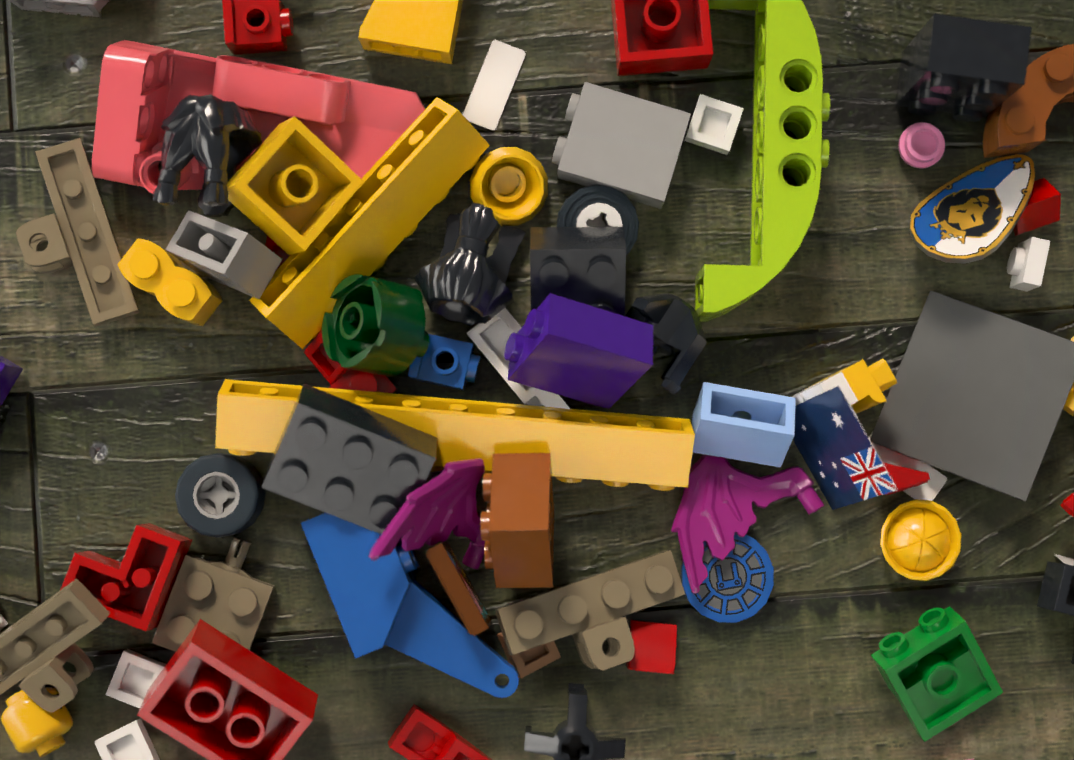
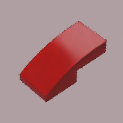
M413 704L388 741L389 748L408 760H492L469 741L415 704Z

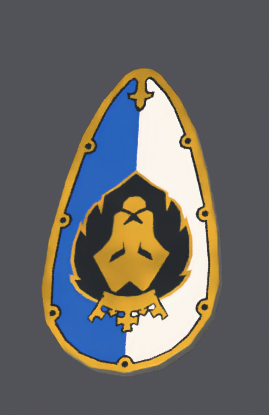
M1021 154L1000 157L980 164L936 189L922 200L911 214L910 235L915 245L929 257L946 263L965 264L982 260L995 252L1012 232L1031 197L1035 179L1033 160Z

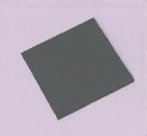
M930 290L895 376L897 384L893 385L889 391L887 401L882 408L870 441L1026 502L1074 382V341Z

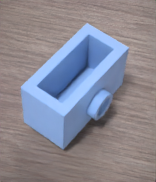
M703 382L692 414V428L695 433L693 452L781 467L794 438L796 398Z

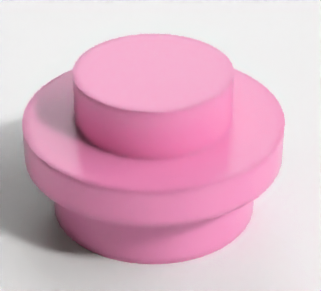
M919 122L912 124L903 131L899 138V154L904 162L914 168L923 169L931 167L944 154L945 140L943 134L930 123Z

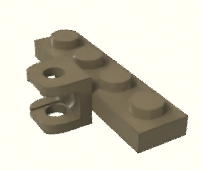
M78 138L35 151L56 215L50 214L31 220L17 229L16 236L25 262L38 273H52L74 266L92 323L95 327L140 313L131 283L123 276L117 265L122 257L96 180L92 175V168L82 140ZM48 242V246L45 250L38 251V248L42 243Z
M666 550L494 610L509 655H515L572 635L579 657L584 665L590 669L606 670L629 662L634 657L633 638L626 617L623 616L685 595V591L671 550ZM607 640L608 650L604 654L602 650L603 642Z
M78 579L72 581L0 633V695L23 679L19 687L42 709L48 712H55L78 693L76 685L92 674L94 671L93 663L75 642L101 625L110 612ZM65 662L73 664L76 672L67 671L63 667ZM50 684L56 687L59 695L50 694L46 690L45 685Z

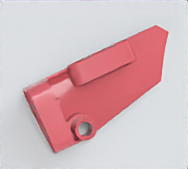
M123 40L109 45L102 60L92 154V175L94 178L141 186L153 194L158 185L160 173L158 164L159 161H162L161 149L165 131L161 128L162 121L169 117L178 103L189 95L205 96L211 94L223 101L234 102L241 109L247 110L253 124L261 134L262 142L280 123L295 116L360 178L373 167L421 115L425 108L417 93L413 91L242 57L220 55L214 58ZM254 150L241 164L237 166L236 172L242 167V165L249 159V157L256 150ZM195 156L181 171L178 190H202L204 169L198 163Z

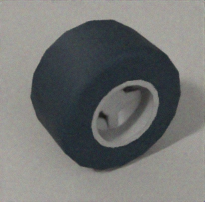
M221 453L201 456L189 464L178 479L175 493L178 513L187 526L201 535L219 538L241 533L255 523L263 510L266 495L265 489L262 488L263 479L254 465L240 456Z

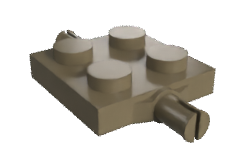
M233 536L224 562H209L190 554L185 555L152 640L153 644L176 652L197 622L202 619L248 650L251 649L275 586L253 578L242 569L247 552L252 544L251 542L244 540L236 556L242 538Z

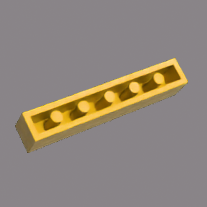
M436 97L361 178L364 181L363 184L306 251L290 255L276 270L260 299L251 297L249 301L272 324L303 349L322 330L325 312L332 314L337 299L330 297L337 285L353 274L370 276L373 272L379 270L385 264L387 257L404 238L409 237L417 229L419 222L427 213L446 198L450 188L461 176L478 163L480 156L490 146L489 143L458 109Z

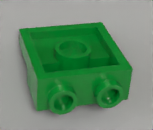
M950 606L946 609L937 607L925 611L919 617L918 622L920 625L905 634L895 632L885 636L879 643L880 650L871 655L889 690L898 699L914 730L924 742L1003 693L967 622Z

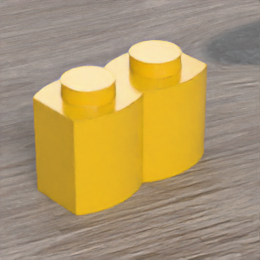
M137 238L117 264L123 276L131 284L156 296L159 303L169 313L191 324L203 326L222 302L220 294L208 281L185 269L176 257L151 241Z

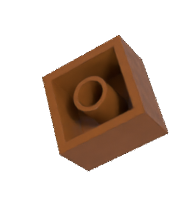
M493 454L492 473L483 474L484 502H487V511L481 512V540L485 541V569H494L496 588H553L555 509L551 454Z

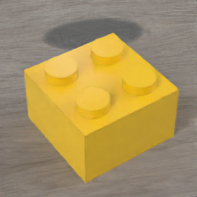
M293 116L280 123L227 182L228 200L288 255L306 251L364 181L299 119Z

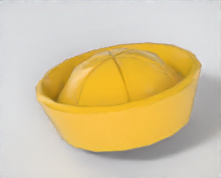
M500 147L486 153L475 165L470 178V196L473 203L491 208L500 226H519L532 220L543 208L548 195V177L542 163L530 152L518 147Z
M915 499L900 504L888 515L881 529L880 545L885 560L896 573L910 580L928 581L942 576L954 565L961 551L962 535L957 520L945 507L930 500Z

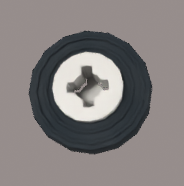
M592 185L578 189L565 200L558 213L556 227H623L626 255H628L638 237L639 220L634 205L625 194L612 187Z

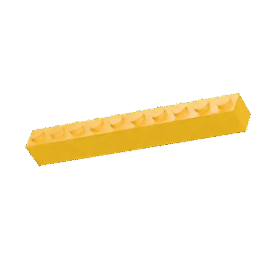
M225 379L217 395L215 448L228 449L229 453L238 456H249L256 452L274 453L302 386ZM314 387L437 437L436 460L430 472L440 471L450 462L481 458L485 465L484 473H490L492 471L493 454L550 453L552 476L561 482L579 483L583 479L601 480L602 483L612 487H625L629 483L647 484L650 488L659 491H670L675 487L688 488L695 439L690 419Z

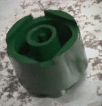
M359 274L348 276L334 289L330 298L337 299L332 314L325 312L322 322L323 345L326 354L331 360L338 361L341 364L340 366L348 369L383 376H395L405 371L416 357L420 358L425 355L429 347L430 338L425 331L426 316L423 295L419 289Z

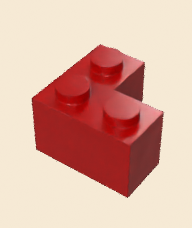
M150 523L136 525L122 562L93 551L74 553L61 589L75 579H78L110 612L107 617L143 631L157 628L193 539Z

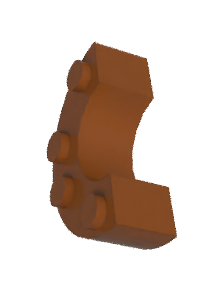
M1074 44L1053 49L1027 66L1025 85L988 114L983 133L984 158L1029 152L1045 141L1046 121L1053 107L1064 102H1074Z

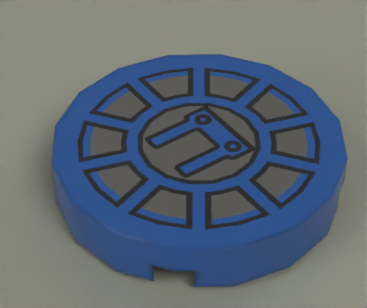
M734 533L735 548L723 561L712 557L706 542H703L704 553L702 561L707 569L708 577L699 586L700 591L697 594L691 592L683 561L681 565L682 586L688 602L701 615L717 622L737 623L754 616L767 603L773 589L774 568L767 551L754 538L748 535L742 538L737 533Z

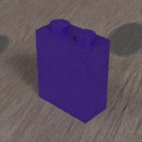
M550 293L537 309H532L529 312L521 329L517 333H512L507 340L504 358L509 361L508 380L610 409L653 365V325Z

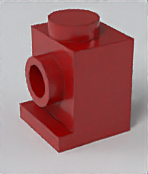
M222 0L225 44L233 55L287 51L286 36H293L294 34L293 16L291 8H285L281 0ZM265 17L264 23L261 26L253 27L250 25L251 18Z

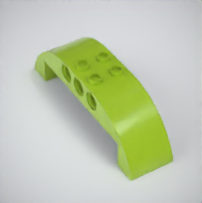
M708 0L709 9L755 10L750 265L704 264L695 276V310L698 313L700 322H707L722 316L745 303L782 271L800 247L813 219L820 190L821 168H827L829 162V140L822 139V121H828L830 94L823 93L820 48L815 28L802 0ZM787 86H791L796 92L791 91ZM784 130L791 131L797 139L790 138ZM783 175L792 177L797 187L789 185L784 180Z

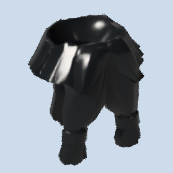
M211 94L205 96L189 95L182 99L172 114L162 121L161 128L165 131L161 149L162 169L159 173L158 185L153 193L152 200L161 205H172L178 202V185L181 171L195 156L198 163L204 169V183L198 197V206L206 216H228L231 209L235 206L228 200L227 182L236 173L237 166L263 143L261 134L253 124L248 111L241 109L234 102L223 101Z
M473 203L470 207L464 209L461 214H450L446 220L447 232L444 238L445 245L440 258L420 268L419 274L414 277L431 312L438 313L449 321H457L469 326L478 323L486 324L501 310L514 303L513 295L505 285V282L508 278L511 261H513L526 233L519 228L503 225L499 231V242L493 254L486 258L489 243L500 228V224L495 219L491 208Z

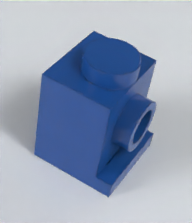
M428 334L430 338L428 350L424 356L415 358L410 365L408 377L417 381L465 391L467 381L475 383L481 356L473 354L474 344ZM450 353L454 357V364L450 369L442 370L438 368L437 358L440 354Z

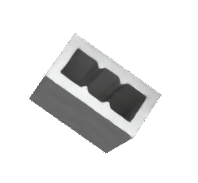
M584 82L581 95L572 93L568 104L565 120L572 121L568 137L559 136L551 163L559 165L557 178L585 187L592 185L612 187L625 194L629 200L661 209L665 202L691 113Z

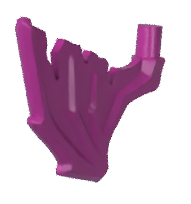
M703 454L690 468L688 488L684 487L683 496L671 532L678 533L684 566L693 594H697L700 591L699 586L708 577L707 569L702 561L704 553L703 542H706L712 557L723 561L735 548L734 533L743 538L747 534L749 527L755 524L757 517L752 511V503H755L757 507L765 509L776 500L797 496L809 515L825 506L812 487L814 482L801 467L792 466L771 475L757 477L733 467L727 458Z
M481 458L447 463L444 471L437 477L409 493L406 497V502L371 548L369 558L376 561L379 557L390 555L401 537H403L402 549L410 551L421 548L425 541L430 546L439 541L444 542L449 538L453 530V534L457 537L464 536L470 541L462 563L478 570L484 557L485 541L481 540V515L477 512L476 487L485 472L484 461Z

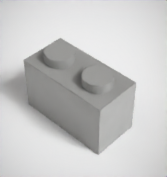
M189 210L165 249L198 274L257 299H260L282 261L278 255L249 233Z

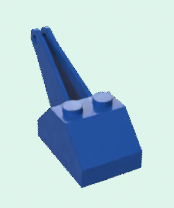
M323 513L301 523L355 659L387 645L495 697L506 698L516 691L519 683V675L516 668L478 635H470L465 624L416 581L414 570L420 567L414 549L410 551L402 549L401 538L390 555L379 557L376 561H373L369 558V553L382 534L328 513ZM505 674L509 678V682L506 685H499L496 682V676Z

